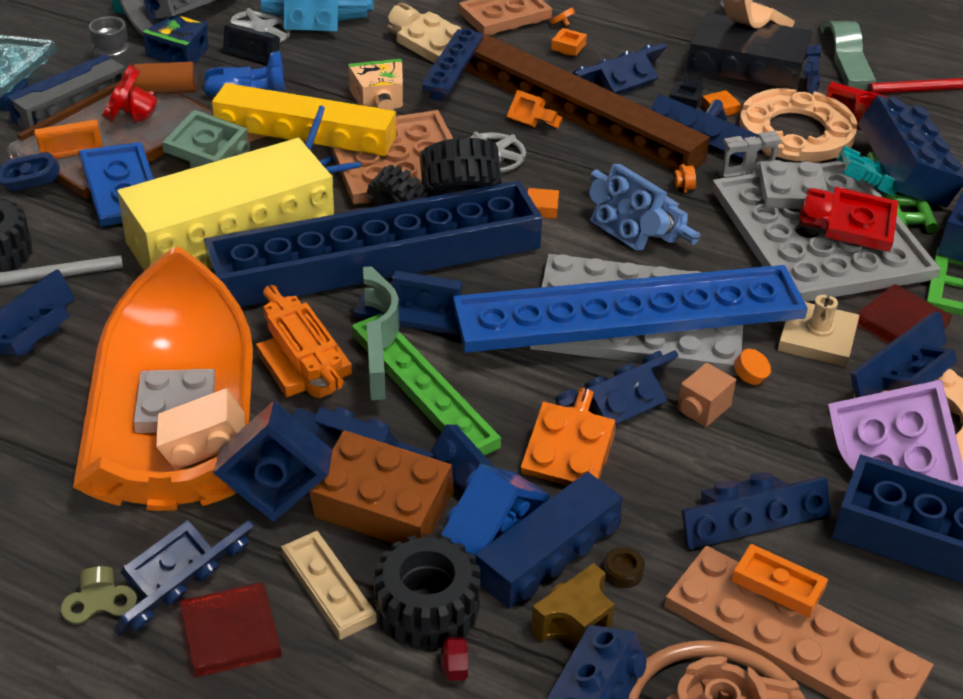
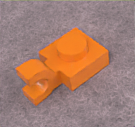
M517 90L506 116L512 121L532 128L536 127L539 120L559 129L563 119L557 115V112L544 108L546 101L543 98Z

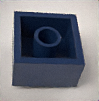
M274 400L221 447L213 473L274 522L328 476L333 450Z

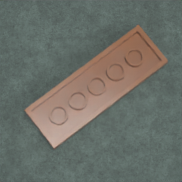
M707 545L666 596L665 608L728 643L739 645L764 656L781 668L788 676L830 699H916L934 664L819 604L816 605L810 618L732 582L734 569L739 562Z

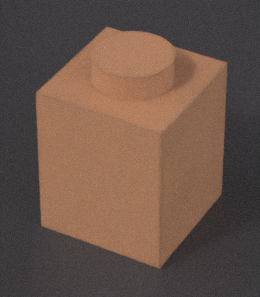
M706 362L681 383L677 410L704 427L709 426L732 405L737 379Z

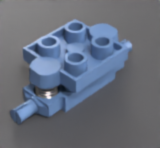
M613 164L608 176L597 169L591 173L593 176H590V181L593 183L589 190V195L597 205L590 221L634 250H644L649 236L662 238L668 243L676 242L680 237L692 245L699 241L698 238H700L701 234L687 226L688 214L679 209V203L666 196L667 192L622 164Z

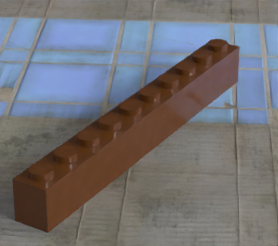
M482 33L483 40L464 71L514 95L519 90L543 98L546 101L545 109L558 113V116L673 171L679 170L681 164L685 166L693 165L696 170L706 162L709 136L485 33Z

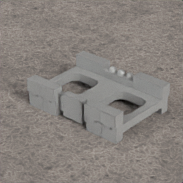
M776 131L758 133V138L754 136L744 138V140L741 136L724 138L723 144L726 149L723 166L718 170L719 176L728 178L758 173L759 162L756 163L757 152L763 148L772 147L770 158L767 161L775 160L778 144H781V139ZM744 152L741 165L728 167L731 154Z

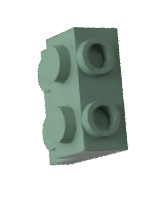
M193 110L163 141V152L190 161V169L249 152L250 143L247 142V128L197 110Z

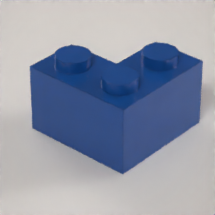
M480 464L469 475L465 484L466 490L459 503L448 513L446 518L447 525L441 535L451 538V542L454 544L461 543L465 546V551L467 553L471 552L475 557L479 551L546 503L550 494L515 472Z

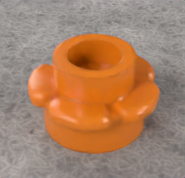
M681 164L679 170L674 171L676 189L682 188L684 194H687V190L696 189V174L693 165L685 166Z

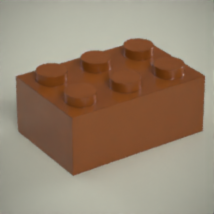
M344 430L333 448L328 476L309 491L315 518L392 544L397 541L405 543L407 542V537L416 535L417 539L424 538V534H433L454 492L452 464Z

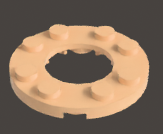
M776 88L753 95L743 105L739 125L741 128L756 134L775 131L770 126V120L779 114L799 113L811 116L820 121L825 127L822 136L818 138L808 136V140L795 134L783 136V131H776L781 139V144H778L776 157L793 161L820 163L824 160L836 158L844 145L851 148L854 144L857 120L854 114L844 104L834 98L826 97L825 94L814 91L812 95L807 92H796L797 90ZM772 147L760 150H762L764 155L770 157Z

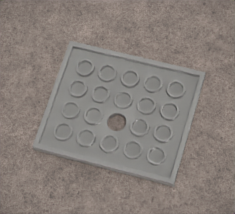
M836 161L821 164L829 192L833 193L836 186L882 197L874 186L868 184L867 181L864 182L862 179L857 181L844 175L845 163ZM758 173L712 181V192L763 267L785 265L804 302L814 301L819 295H826V298H830V296L837 297L920 283L939 277L940 267L898 216L896 218L894 243L891 251L886 252L825 237L826 232L824 228L818 229L805 226L799 222L801 209L765 208ZM803 228L805 232L818 234V236L805 238L798 235L795 230Z

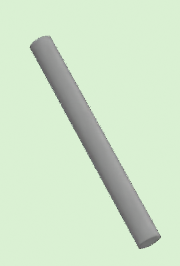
M118 255L0 272V286L38 281L57 269L60 270L63 277L123 268L122 257Z

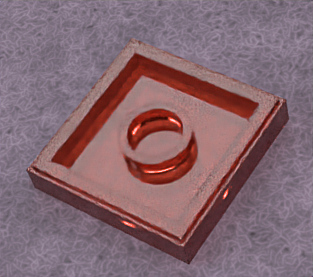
M896 284L857 313L860 326L890 343L932 312H941L944 329L950 324L952 315Z
M264 582L180 601L195 677L282 657L281 646Z

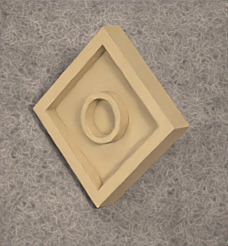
M826 295L817 296L815 304L805 302L808 308L806 318L785 322L778 351L847 368L859 315L837 310L838 301L832 296L829 298L827 307H824Z

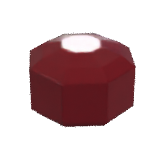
M448 637L443 642L441 668L448 681H461L468 678L467 639L464 637Z

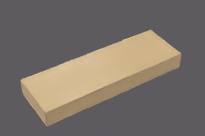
M318 531L281 546L283 558L339 640L377 623V613Z

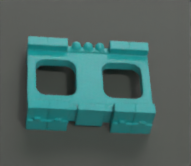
M844 145L836 157L838 161L846 165L843 174L857 181L862 179L864 182L867 181L868 184L872 183L878 190L894 196L896 193V189L893 186L895 179L887 175L880 161L877 160L874 163L872 159L865 156L860 157V152Z

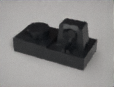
M229 23L224 26L223 52L268 64L270 54L279 50L280 39H277L278 36Z

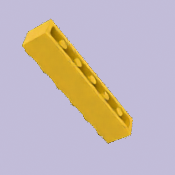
M229 83L224 84L212 101L214 117L247 128V133L288 140L300 138L302 142H306L319 106L322 105L325 107L313 144L386 156L396 138V111Z

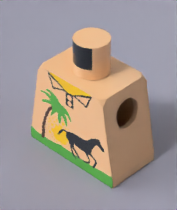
M402 59L348 64L349 89L359 105L394 110L403 106Z

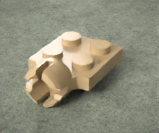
M405 3L395 5L388 16L389 22L393 25L388 24L387 28L397 36L396 42L433 63L437 61L456 30L461 29L459 26L451 24L430 11L420 14L416 9Z

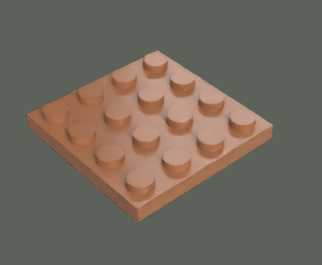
M434 110L396 116V138L386 156L335 147L329 148L336 165L354 162L361 163L360 168L341 171L340 174L353 205L371 203L368 198L370 195L367 194L368 185L385 166L393 165L394 168L400 166L402 167V172L407 169L411 172L410 176L412 178L416 176L419 179L417 183L420 185L422 184L420 152L436 142L453 139L440 112Z

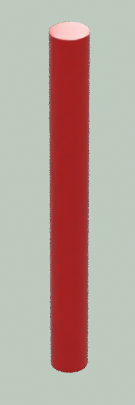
M963 78L870 83L868 91L884 94L963 89Z

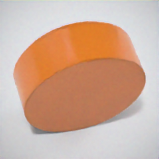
M745 349L734 361V368L738 376L743 381L752 385L761 384L771 373L769 361L762 353L755 349Z

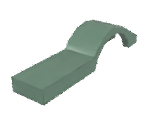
M820 21L819 28L822 34H828L830 28L833 32L835 44L834 62L844 84L861 90H868L869 84L876 83V79L863 53L862 33L859 24L856 21Z
M363 267L364 284L374 286V289L364 288L365 306L375 307L385 313L377 320L366 323L371 400L386 399L383 349L388 347L398 335L400 326L399 298L395 288L373 267Z

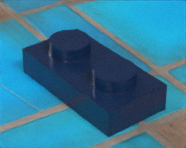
M446 424L430 451L434 454L433 459L452 464L453 483L463 494L466 490L465 484L469 475L480 464L494 467L458 425Z

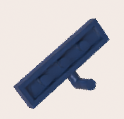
M661 94L658 95L650 107L652 111L709 136L708 149L725 155L726 149L723 144L724 138L741 136L743 140L744 138L754 136L758 138V134L727 122L723 103L718 99L711 103L706 113ZM744 152L730 155V158L741 163L743 162Z

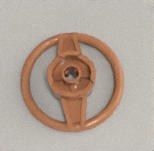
M710 640L678 643L661 649L646 658L645 672L642 677L638 678L629 695V699H638L645 684L666 666L686 659L702 658L691 663L686 668L685 675L679 681L677 693L670 695L666 699H806L800 691L796 680H792L781 668L764 656L739 645ZM727 660L746 666L748 669L745 671L739 666L728 664Z

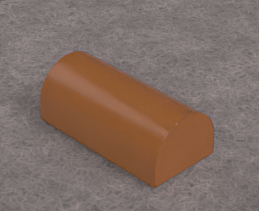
M193 62L134 64V67L141 70L135 85L146 92L153 91L154 94L197 92L198 83Z

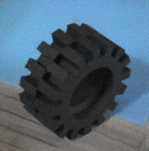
M393 165L385 166L370 182L367 189V194L370 195L368 197L369 201L375 202L373 207L427 198L428 193L423 192L426 188L423 184L419 185L417 183L419 179L416 176L414 178L410 176V171L406 169L402 172V167L396 166L394 168Z

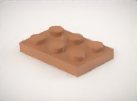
M468 0L458 3V13L480 33L482 32L489 36L508 29L514 30L523 25L536 24L542 20L552 18V8L543 0Z

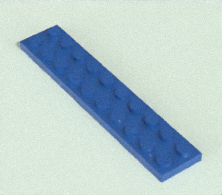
M785 265L453 296V309L465 353L805 319L808 309Z

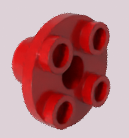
M129 64L121 79L122 81L119 86H116L101 117L113 123L122 110L133 116L135 122L138 123L139 120L142 122L147 121L153 115L157 106V98L153 96L154 92H146L135 85L141 70Z

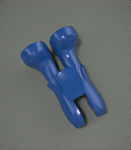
M281 51L272 52L269 56L268 65L259 69H251L248 66L239 68L218 67L206 70L204 74V91L206 95L216 97L225 83L285 93Z

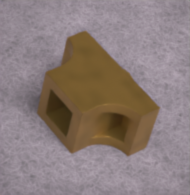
M593 563L568 582L557 584L548 596L533 606L531 633L542 643L550 639H562L576 648L589 625L612 628L615 604L603 594L606 573Z

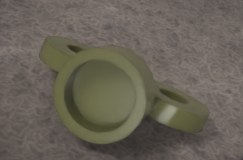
M96 566L84 569L79 573L81 593L75 592L68 595L61 605V612L64 619L73 625L84 624L100 612H106L116 618H120L137 605V597L135 592L128 586L119 585L115 587L113 568ZM118 597H125L127 603L122 607H118L115 605V600ZM75 604H83L84 609L81 613L75 614L72 612V607Z

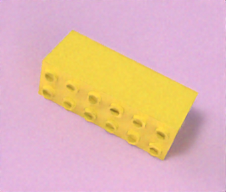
M300 138L117 190L126 244L144 271L174 247L183 248L207 267L204 238L334 215L332 175Z

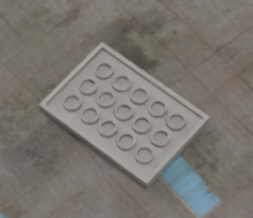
M548 254L542 288L701 272L637 265L629 262L604 261L597 258L572 257L565 254ZM743 325L530 346V349L643 364L642 359L654 352L661 351L665 355L676 350L679 356L666 367L697 371L707 362L728 375L738 376L734 368V361L742 352Z

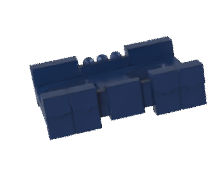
M822 45L807 46V63H805L804 67L806 88L804 92L812 95L814 91L818 92L820 85L819 58H821Z

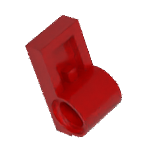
M835 82L829 84L826 97L834 98L849 108L857 120L856 129L861 130L858 122L875 97L880 95Z

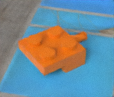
M580 388L574 407H563L547 402L542 403L521 465L522 474L569 486L587 471L596 478H600L603 465H606L616 433V424L614 419L595 415L588 411L594 396L593 391L587 389L585 395V388Z

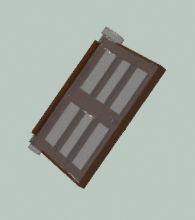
M120 80L18 133V140L8 144L7 152L11 159L38 154L40 152L35 137V129L97 119L104 147L141 142L148 164H152L153 160L165 154L163 152V141L193 110L213 116V110L181 93L153 94L157 98V106L153 115L147 121L142 122L139 120L136 123L133 116L121 110L115 121L111 123L101 116L116 86H119L122 81ZM79 155L57 158L60 172L55 181L84 199L90 197Z

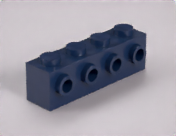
M589 625L547 699H629V695L638 678L643 676L647 663L646 655L642 651L636 632Z

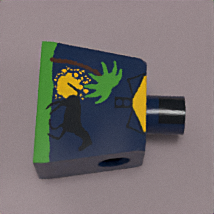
M175 15L143 31L146 56L166 63L193 62L195 64L208 50V24L206 20L202 17H196L192 20Z

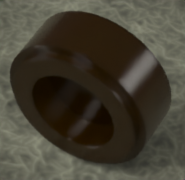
M629 548L613 549L604 559L603 571L606 573L605 579L615 587L632 588L642 581L645 562L643 557L635 550Z

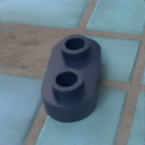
M47 152L11 159L0 167V183L9 191L45 185L56 179L60 172V165L53 155Z

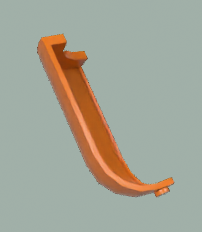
M181 247L170 249L132 283L118 301L107 320L97 347L73 488L113 505L120 506L122 501L147 504L146 510L175 511L178 510V504L200 501L202 506L237 493L213 473L219 455L175 471L156 447L157 432L135 433L134 416L141 371L215 369V392L227 388L245 412V426L249 423L253 346L249 325L240 305L225 284L203 263Z

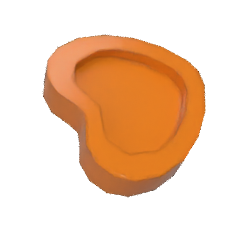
M573 7L569 8L549 21L551 25H554L563 20L565 26H568L570 23L567 18L575 14Z

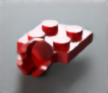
M836 186L833 193L822 189L808 188L806 194L809 195L805 197L800 210L799 222L801 224L818 229L824 228L826 232L825 237L871 249L891 251L894 243L898 201Z

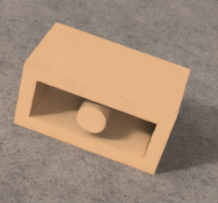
M227 388L158 414L156 447L175 471L219 455L223 445L245 427V412Z

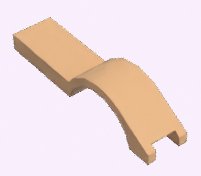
M723 0L726 14L731 21L752 28H761L767 23L793 27L795 22L777 10L752 2L753 0Z

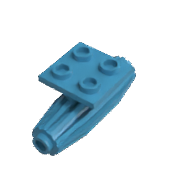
M260 0L261 11L284 17V29L338 31V21L368 17V12H373L374 0Z

